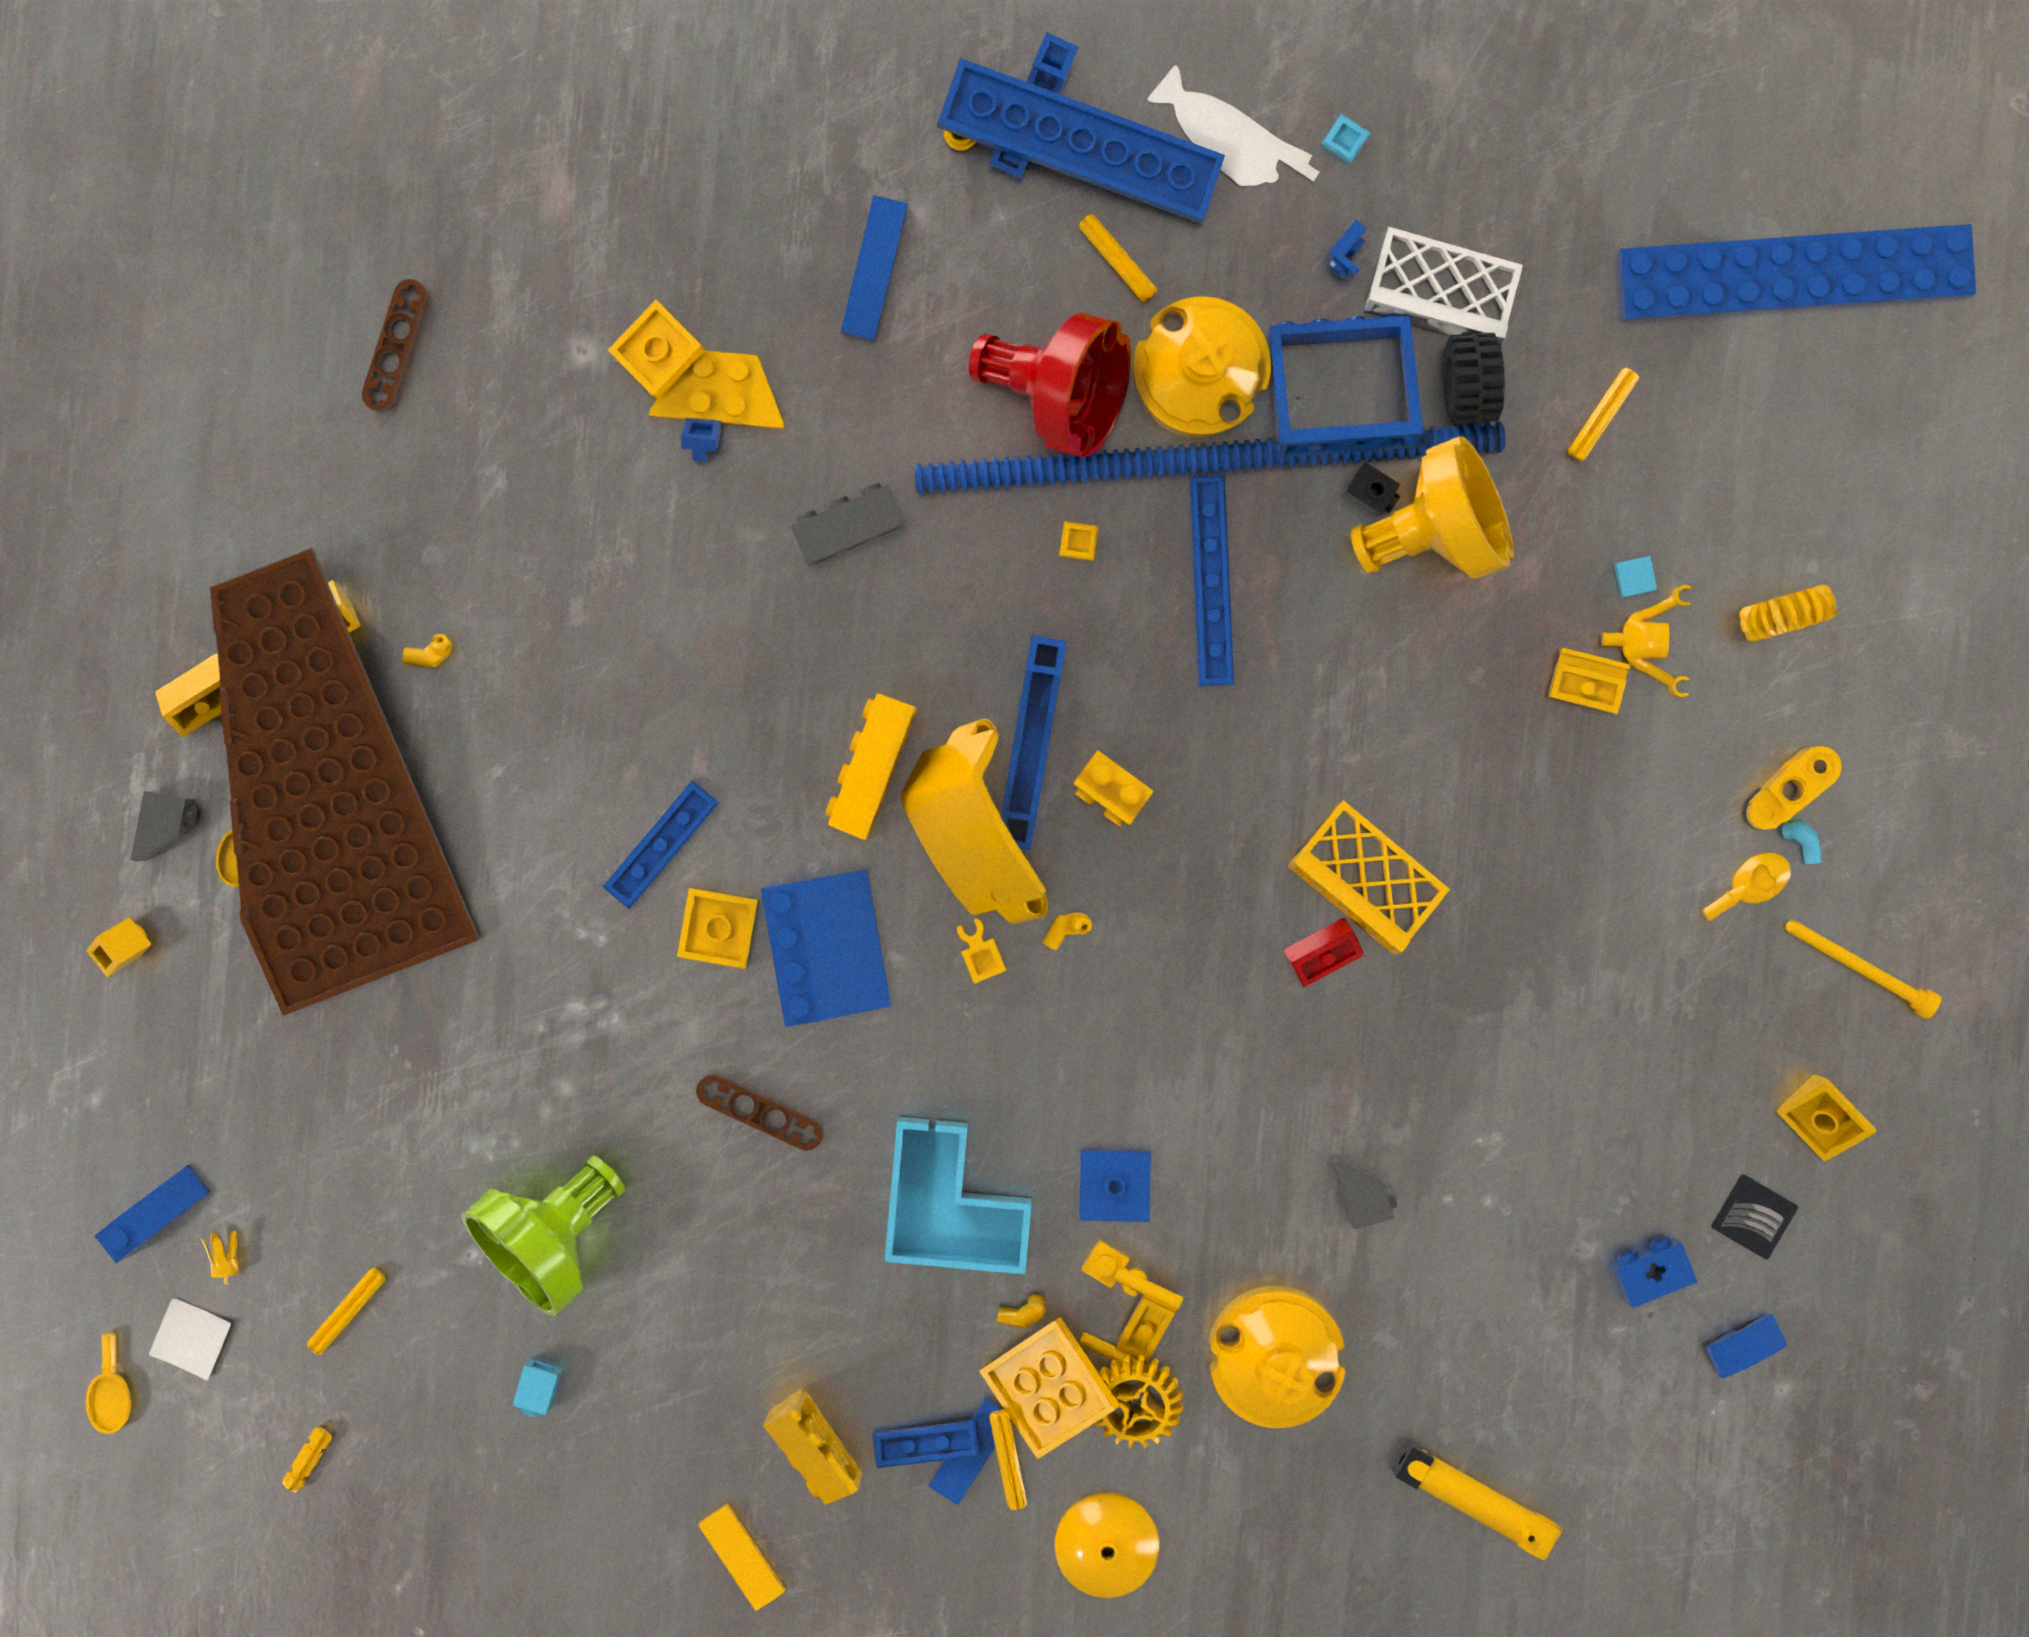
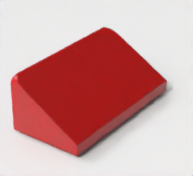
M1345 918L1326 926L1284 950L1303 988L1365 955L1352 927Z

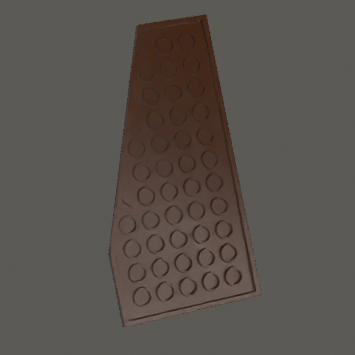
M313 547L210 587L214 633L216 632L221 686L219 693L223 736L227 751L231 795L229 802L234 855H236L241 904L240 921L282 1015H287L477 941L480 938Z

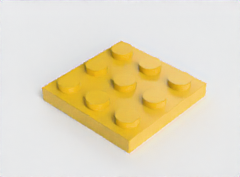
M1058 1317L979 1370L1037 1459L1120 1406L1061 1317Z

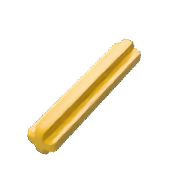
M1094 214L1087 215L1079 223V229L1142 302L1150 300L1156 294L1157 288Z
M1628 368L1620 371L1569 447L1567 453L1572 458L1580 462L1586 459L1639 380V376L1634 371Z
M375 1267L370 1269L307 1341V1347L315 1354L321 1355L386 1281V1276Z
M1004 1409L993 1411L989 1418L1006 1502L1010 1510H1018L1027 1505L1010 1416Z

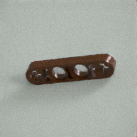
M414 279L401 281L394 290L362 389L363 402L368 408L376 412L383 413L389 411L397 401L427 308L428 292L420 282ZM413 287H415V292L420 295L418 301L412 300L408 310L411 313H415L414 318H411L405 313L397 312L399 307L406 310L408 300L403 297L405 291L411 292ZM398 320H405L410 326L409 334L402 339H396L391 331L393 324ZM388 353H394L399 358V366L393 372H385L381 367V360ZM377 374L386 379H393L392 385L385 382L383 392L388 395L386 401L380 400L378 405H375L376 400L371 397V393L373 391L378 392L382 385V381L376 379Z
M709 1074L697 1084V1097L705 1106L805 1151L813 1150L823 1140V1127L816 1119L717 1074ZM713 1081L719 1083L718 1090L725 1094L729 1093V1087L735 1089L736 1092L729 1099L728 1108L722 1106L725 1098L719 1095L709 1099L707 1097L708 1091L704 1089V1085H711ZM747 1095L752 1098L754 1102L753 1111L746 1115L737 1112L735 1109L737 1097ZM771 1110L783 1112L786 1117L784 1127L780 1129L771 1128L766 1121L768 1112ZM792 1116L799 1119L795 1126L801 1129H806L808 1125L813 1126V1134L817 1136V1139H810L807 1143L801 1141L803 1135L795 1130L792 1131L791 1137L785 1135V1132L791 1126Z

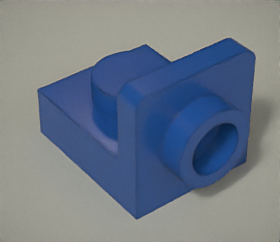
M1358 220L1354 221L1325 257L1330 262L1328 264L1330 270L1342 279L1347 276L1352 280L1360 271L1353 262L1345 257L1348 254L1352 258L1366 242L1361 236L1367 228Z

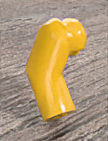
M436 634L432 637L433 641L424 650L405 647L402 663L435 668L451 654L452 643L445 634Z

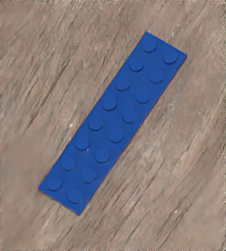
M962 58L959 59L937 123V128L1198 223H1202L1225 157L1224 154Z

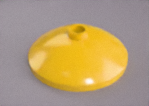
M1096 1493L1077 1501L1064 1514L1056 1531L1055 1554L1063 1575L1078 1590L1094 1597L1115 1598L1133 1592L1149 1578L1157 1563L1159 1538L1151 1516L1135 1500L1117 1493ZM1104 1547H1111L1114 1549V1553L1109 1557H1105L1101 1554V1550Z

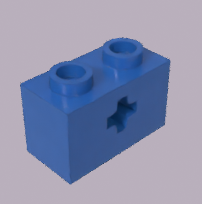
M1669 1236L1655 1239L1649 1243L1650 1248L1640 1252L1637 1249L1625 1251L1617 1256V1261L1610 1263L1624 1301L1631 1308L1698 1282L1684 1246L1676 1238L1670 1239ZM1654 1263L1658 1267L1654 1269L1655 1275L1651 1277L1647 1272L1650 1271L1649 1264Z

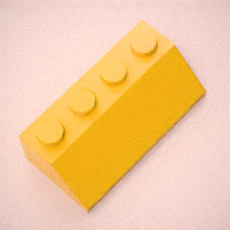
M878 693L875 700L868 698L862 713V718L867 719L863 732H855L849 748L850 751L855 752L851 764L844 763L837 783L842 785L838 798L831 797L825 812V816L830 817L829 826L863 840L870 838L918 709L916 707Z

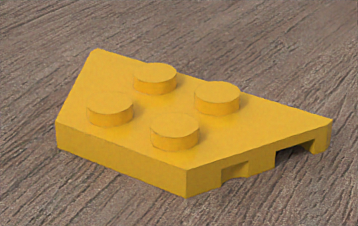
M705 350L659 399H656L649 412V416L652 418L686 421V418L718 420L721 421V424L785 429L784 421L758 355Z

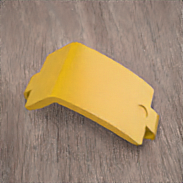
M981 719L958 727L952 732L945 745L926 750L921 754L902 790L901 802L932 863L971 915H978L997 910L1009 923L1019 924L1044 917L1048 909V901L1045 895L1046 890L1012 838L983 782L982 776L992 758L998 741V733L991 721Z

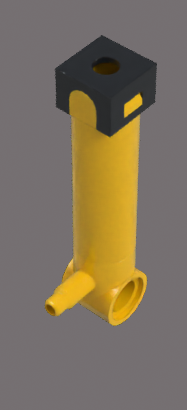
M1409 1439L1391 1469L1397 1479L1415 1489L1420 1488L1514 1541L1522 1549L1541 1560L1546 1561L1563 1531L1559 1525L1547 1517L1517 1504L1436 1458L1429 1450Z

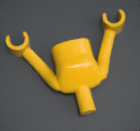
M1689 585L1675 588L1671 597L1632 614L1625 623L1623 632H1602L1601 635L1602 646H1622L1624 657L1632 667L1666 684L1670 694L1678 698L1686 697L1689 693H1679L1676 690V683L1679 680L1689 681L1690 679L1685 676L1673 677L1652 663L1642 660L1667 658L1669 651L1668 622L1655 623L1645 620L1654 618L1675 606L1684 607L1692 604V602H1682L1679 599V592L1681 590L1693 589Z

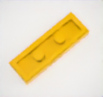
M726 1503L699 1521L698 1526L755 1611L785 1592L786 1588L729 1503Z

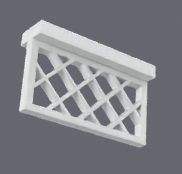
M1388 226L1364 312L1378 316L1390 313L1410 316L1411 325L1448 336L1494 332L1500 344H1502L1506 337L1507 324L1523 265ZM1392 239L1405 242L1412 253L1397 261L1390 250ZM1430 250L1440 252L1446 263L1430 270L1422 254ZM1388 259L1390 265L1385 267L1386 260ZM1416 259L1424 275L1409 282L1400 266ZM1463 260L1472 261L1479 273L1464 280L1455 264ZM1449 268L1458 284L1443 291L1434 275ZM1497 269L1512 273L1510 284L1499 290L1489 275ZM1392 270H1395L1403 286L1395 290L1380 287L1382 276ZM1483 278L1492 294L1477 301L1468 285ZM1428 279L1437 295L1425 300L1418 297L1413 287ZM1462 289L1471 304L1462 310L1453 308L1447 299L1448 295ZM1507 292L1506 299L1504 300L1502 294ZM1496 299L1502 309L1500 321L1486 317L1480 306Z

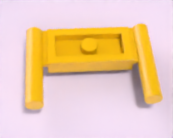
M1119 1267L1113 1280L1142 1293L1143 1296L1119 1337L1117 1345L1113 1346L1086 1332L1082 1333L1078 1343L1110 1360L1117 1359L1122 1365L1124 1364V1357L1128 1354L1133 1362H1137L1139 1355L1143 1354L1145 1356L1144 1363L1147 1364L1176 1311L1179 1309L1183 1297Z

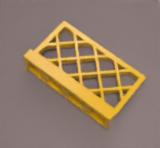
M1344 800L1337 805L1302 850L1287 865V867L1393 955L1404 951L1410 943V939L1450 891L1447 886ZM1342 812L1353 820L1355 834H1336L1335 820ZM1360 826L1368 833H1361ZM1330 828L1331 836L1322 837ZM1374 837L1380 842L1381 857L1363 858L1361 838ZM1355 839L1357 859L1339 860L1337 840ZM1331 841L1333 861L1321 862L1310 851L1318 842ZM1387 849H1388L1390 852H1392L1394 855H1393V856H1388V855H1387ZM1401 860L1407 865L1408 879L1390 880L1388 861ZM1382 861L1384 881L1366 883L1364 863ZM1358 863L1360 883L1347 884L1341 879L1340 865ZM1334 865V872L1327 866ZM1414 872L1421 878H1414ZM1427 882L1438 892L1430 902L1417 903L1415 883ZM1409 883L1411 903L1393 905L1391 885ZM1385 886L1387 906L1375 907L1368 901L1367 887ZM1353 888H1361V895ZM1418 907H1425L1420 915H1418ZM1394 909H1412L1413 923L1406 932L1395 924ZM1387 910L1388 917L1384 915L1381 911Z

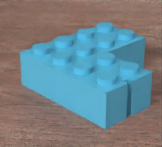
M898 1117L885 1262L1025 1274L1031 1198L962 1192L968 1123L937 1120L936 1127L930 1126V1119Z

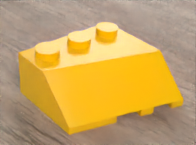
M804 1387L769 1411L763 1427L786 1454L793 1468L798 1470L805 1478L806 1486L815 1499L821 1498L825 1505L851 1495L859 1489L862 1471Z

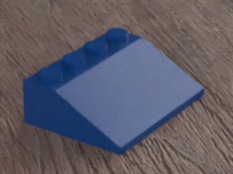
M867 869L760 888L785 1027L891 1007Z

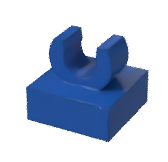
M686 418L681 435V449H692L693 461L707 462V452L717 451L721 435V421Z

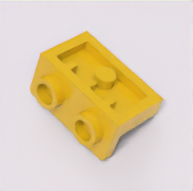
M1098 750L1073 783L1078 788L1074 793L1090 806L1097 801L1106 808L1103 815L1119 827L1123 821L1130 825L1154 792Z

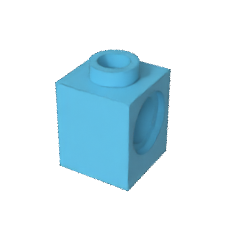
M530 1358L523 1367L512 1406L519 1407L521 1413L531 1417H540L541 1414L547 1415L552 1408L563 1368Z

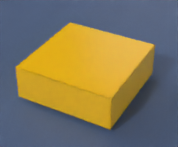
M1064 521L1059 557L1094 562L1099 526Z

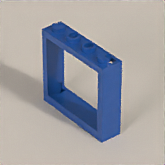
M1390 313L1380 318L1365 319L1363 316H1352L1342 321H1330L1329 319L1320 318L1310 323L1295 324L1292 321H1282L1276 325L1269 326L1267 344L1271 358L1270 375L1278 457L1420 447L1423 426L1410 316ZM1399 337L1408 421L1290 430L1282 346Z

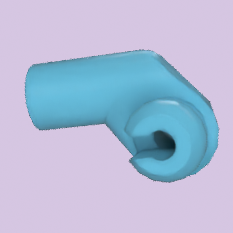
M1794 819L1784 823L1782 826L1784 838L1787 840L1795 839L1802 844L1804 864L1821 863L1822 855L1817 831L1802 819Z

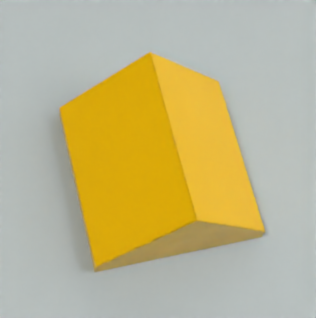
M1813 1074L1776 1111L1824 1162L1876 1132L1874 1126L1827 1078Z

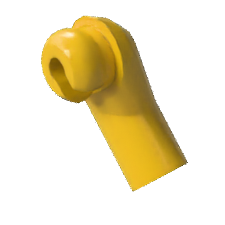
M1081 912L1061 914L1053 922L1042 943L1057 951L1065 936L1075 934L1086 935L1092 928L1091 920L1086 914Z
M1032 1294L1028 1297L1027 1304L1020 1309L999 1306L996 1323L1021 1328L1029 1327L1045 1315L1046 1308L1044 1306L1046 1305V1300L1042 1295Z

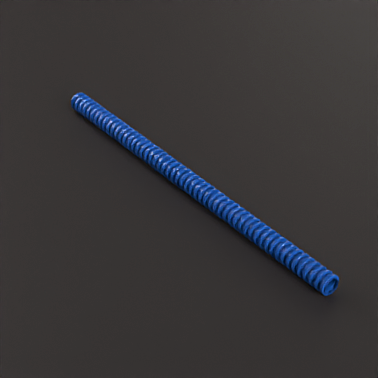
M1497 421L1495 425L1485 422L1484 426L1474 423L1473 427L1463 424L1461 428H1458L1457 424L1452 425L1451 428L1442 425L1440 429L1431 426L1429 430H1425L1423 427L1420 447L1278 457L1277 440L1272 441L1271 438H1266V442L1255 439V443H1250L1248 439L1244 440V443L1239 444L1238 440H1234L1233 444L1223 441L1222 445L1212 442L1211 446L1201 443L1200 447H1195L1193 443L1184 448L1183 444H1179L1178 448L1168 445L1167 449L1157 446V450H1151V447H1146L1145 451H1140V447L1135 448V451L1131 452L1129 448H1125L1124 452H1118V449H1113V453L1102 450V454L1095 452L1088 457H1078L1071 454L1064 456L1063 453H1059L1058 457L1048 454V458H1042V455H1037L1035 459H1031V456L1028 455L1026 459L1021 460L1020 456H1015V460H1009V457H1004V461H998V458H993V462H987V459H982L980 463H976V459L971 460V463H965V460H961L960 464L949 461V465L938 462V466H933L931 462L927 463L925 467H922L921 463L916 464L915 481L916 491L919 495H924V491L935 494V490L946 493V490L951 489V492L955 493L957 489L961 488L963 492H967V488H973V491H978V487H984V490H989V486H995V489H1000V486L1006 485V489H1010L1011 485L1016 484L1017 488H1022V484H1028V487H1033V483L1044 486V482H1049L1051 486L1055 485V482L1060 481L1061 485H1065L1066 481L1076 484L1077 480L1087 483V479H1093V482H1098L1099 478H1104L1106 482L1109 481V478L1115 477V481H1119L1120 477H1126V480H1131V476L1142 479V475L1153 478L1154 474H1158L1159 478L1164 477V474L1168 473L1170 477H1174L1175 473L1185 476L1186 472L1196 475L1197 471L1207 474L1209 470H1213V473L1216 474L1219 470L1229 473L1230 469L1240 472L1241 468L1251 471L1252 467L1262 470L1264 466L1271 470L1273 466L1283 469L1284 465H1289L1290 468H1294L1295 464L1306 467V463H1311V466H1317L1319 462L1326 466L1328 462L1338 465L1339 461L1349 464L1350 460L1360 463L1361 459L1371 462L1374 458H1376L1377 462H1381L1383 458L1393 461L1394 457L1404 460L1405 456L1415 459L1416 455H1420L1422 459V457L1427 455V449L1459 436L1466 438L1478 454H1481V451L1484 450L1486 454H1491L1492 450H1496L1497 453L1503 452L1506 436L1504 425L1501 421Z

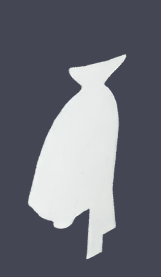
M1176 65L1173 66L1147 98L1148 101L1153 103L1173 104L1177 120L1187 137L1194 144L1224 154L1225 157L1220 170L1240 186H1256L1264 182L1274 183L1279 177L1276 171L1278 159L1313 182L1320 172L1308 164L1313 155L1280 140L1234 106L1207 94L1184 91L1180 70Z

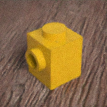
M128 917L97 936L86 952L105 976L109 978L139 959L151 943L143 928L136 925Z

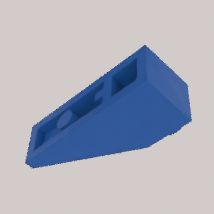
M187 1165L98 1232L95 1238L114 1262L118 1263L131 1256L210 1193V1191L192 1168Z

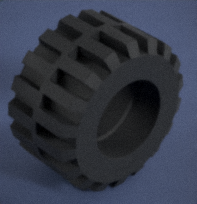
M1494 332L1450 335L1447 340L1443 360V381L1446 408L1453 424L1497 422L1501 416L1505 399V370L1501 344Z

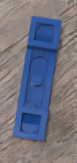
M1046 32L1026 82L1060 94L1079 47ZM995 149L989 165L1021 179L1030 161Z

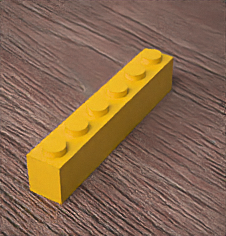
M332 580L328 585L350 633L360 627L359 620L352 602ZM218 653L155 691L162 717L182 738L221 714Z

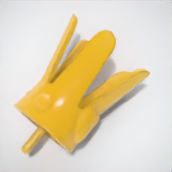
M236 1230L230 1233L227 1258L224 1254L222 1242L216 1233H211L210 1235L213 1258L204 1238L201 1237L211 1262V1277H224L225 1285L228 1284L227 1276L239 1273L236 1256L238 1243Z

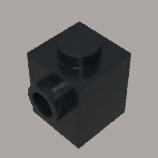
M1364 462L1346 488L1343 496L1376 517H1379L1384 511L1390 514L1401 497V495L1396 493L1401 484L1367 462Z

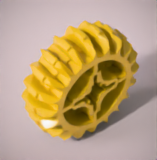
M1822 584L1744 607L1739 612L1741 629L1749 641L1754 642L1833 619L1837 615V602L1830 586Z
M1128 1354L1124 1357L1123 1365L1117 1359L1111 1361V1369L1104 1366L1100 1370L1101 1378L1119 1403V1407L1123 1410L1124 1415L1122 1418L1113 1411L1097 1421L1095 1425L1096 1427L1105 1426L1103 1430L1104 1437L1115 1434L1114 1442L1116 1445L1120 1444L1122 1439L1128 1440V1447L1132 1449L1135 1441H1140L1141 1446L1145 1450L1148 1447L1149 1439L1158 1445L1161 1443L1162 1435L1169 1437L1172 1434V1426H1178L1180 1423V1416L1178 1414L1183 1412L1184 1404L1180 1402L1183 1398V1391L1176 1388L1179 1382L1177 1376L1168 1378L1170 1373L1168 1366L1160 1370L1157 1369L1158 1360L1156 1358L1150 1364L1144 1363L1145 1356L1143 1354L1139 1355L1137 1362H1133ZM1138 1380L1134 1384L1123 1383L1125 1381ZM1150 1385L1160 1393L1164 1405L1158 1403V1399L1150 1394ZM1142 1392L1141 1401L1138 1405L1135 1404L1132 1411H1130L1133 1400L1138 1399ZM1139 1419L1149 1420V1421H1147V1422H1142V1423H1136V1422H1135V1421H1137V1420H1139Z

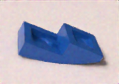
M1764 1314L1740 1330L1729 1331L1705 1346L1719 1377L1726 1378L1759 1363L1788 1345L1773 1314Z

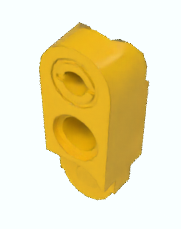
M1825 746L1805 747L1798 751L1748 802L1749 806L1747 807L1746 816L1750 825L1761 830L1775 829L1781 823H1786L1839 778L1842 766L1838 754ZM1822 760L1825 762L1826 767L1817 773L1814 770V763ZM1788 781L1793 782L1796 786V795L1791 800H1788L1783 794V787Z

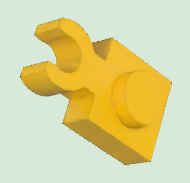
M979 918L974 919L977 932L973 935H967L962 925L957 926L959 937L963 941L968 942L970 946L962 950L961 954L974 984L1007 971L994 938L983 941L984 926Z
M1099 1239L1081 1268L1083 1272L1109 1288H1112L1116 1282L1113 1279L1119 1267L1147 1279V1275L1143 1270L1135 1267H1125L1130 1258ZM1122 1284L1123 1290L1128 1295H1137L1136 1290Z

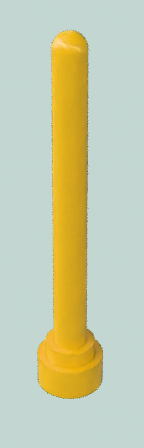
M1795 920L1787 922L1786 930L1788 933L1909 1001V1006L1914 1008L1915 1014L1929 1020L1937 1011L1942 1000V996L1930 989L1923 990L1920 988L1916 990Z

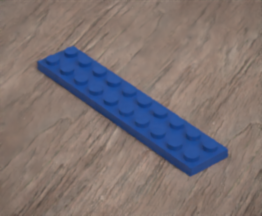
M1972 224L1622 248L1618 251L1623 321L1972 297L1976 295Z

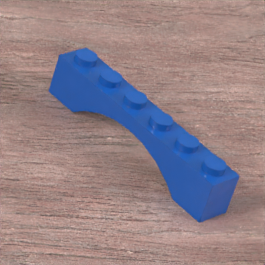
M1033 635L1031 637L1001 818L1018 847L1030 851L1067 642Z

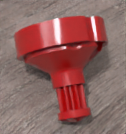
M1079 312L1069 317L1061 325L1044 348L1029 344L1019 346L1001 341L999 337L992 334H981L971 350L968 365L969 375L976 382L1001 384L1011 387L1012 391L1030 396L1037 436L1045 438V447L1078 457H1088L1095 453L1109 437L1123 407L1131 370L1130 340L1128 335L1121 333L1122 324L1120 322Z

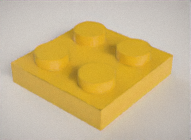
M657 300L608 349L657 400L706 350Z
M689 888L677 957L747 969L759 900Z

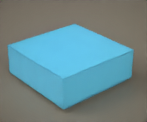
M1341 114L1321 146L1343 161L1351 164L1370 135V132Z
M1651 556L1614 564L1621 598L1658 590Z

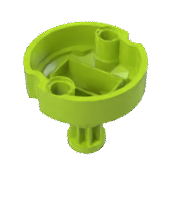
M591 1156L584 1163L585 1168L563 1188L557 1187L542 1201L489 1189L461 1215L470 1236L494 1267L528 1301L550 1316L559 1314L583 1291L575 1238L591 1224V1218L612 1198L618 1199L625 1192V1187L615 1169L596 1156Z

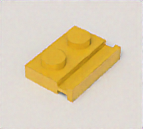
M1563 647L1560 648L1548 697L1618 714L1630 664Z

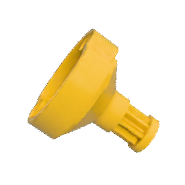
M1213 297L1182 299L1158 312L1150 321L1149 332L1151 335L1149 338L1138 341L1132 364L1135 392L1147 414L1166 430L1189 438L1220 436L1243 424L1254 411L1252 399L1254 396L1265 393L1270 380V351L1265 336L1258 324L1238 306L1226 300ZM1168 316H1176L1181 320L1182 328L1176 332L1168 331L1163 325V320ZM1225 404H1233L1238 408L1239 417L1236 420L1228 421L1221 416L1220 408Z
M1462 436L1426 450L1427 455L1422 457L1413 504L1394 511L1393 516L1368 526L1361 524L1351 529L1354 553L1361 566L1369 574L1380 570L1383 564L1406 555L1413 557L1428 550H1434L1458 569L1463 570L1472 579H1478L1511 566L1509 559L1514 558L1512 535L1499 493L1482 458L1473 445Z
M1264 1286L1247 1291L1236 1297L1222 1310L1210 1332L1208 1342L1211 1351L1216 1355L1215 1361L1209 1365L1214 1386L1224 1403L1235 1414L1250 1423L1267 1428H1288L1301 1425L1322 1413L1332 1403L1341 1388L1345 1369L1338 1359V1353L1345 1347L1343 1337L1327 1309L1319 1301L1303 1291L1286 1286ZM1227 1326L1237 1328L1239 1332L1236 1339L1229 1342L1223 1341L1220 1338V1332L1223 1328ZM1329 1372L1333 1375L1329 1385L1321 1387L1315 1384V1380L1320 1374Z

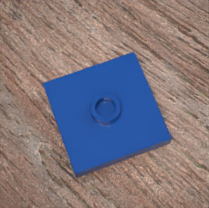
M1081 1149L1079 1220L1149 1222L1151 1151Z

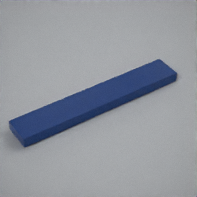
M1225 475L1190 476L1199 686L1234 685Z

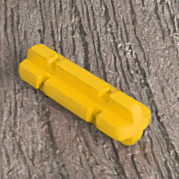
M321 1427L313 1429L308 1437L311 1441L304 1444L291 1465L293 1470H289L282 1480L284 1488L294 1493L301 1491L306 1482L304 1477L310 1476L323 1454L321 1449H326L332 1440V1435L328 1430Z

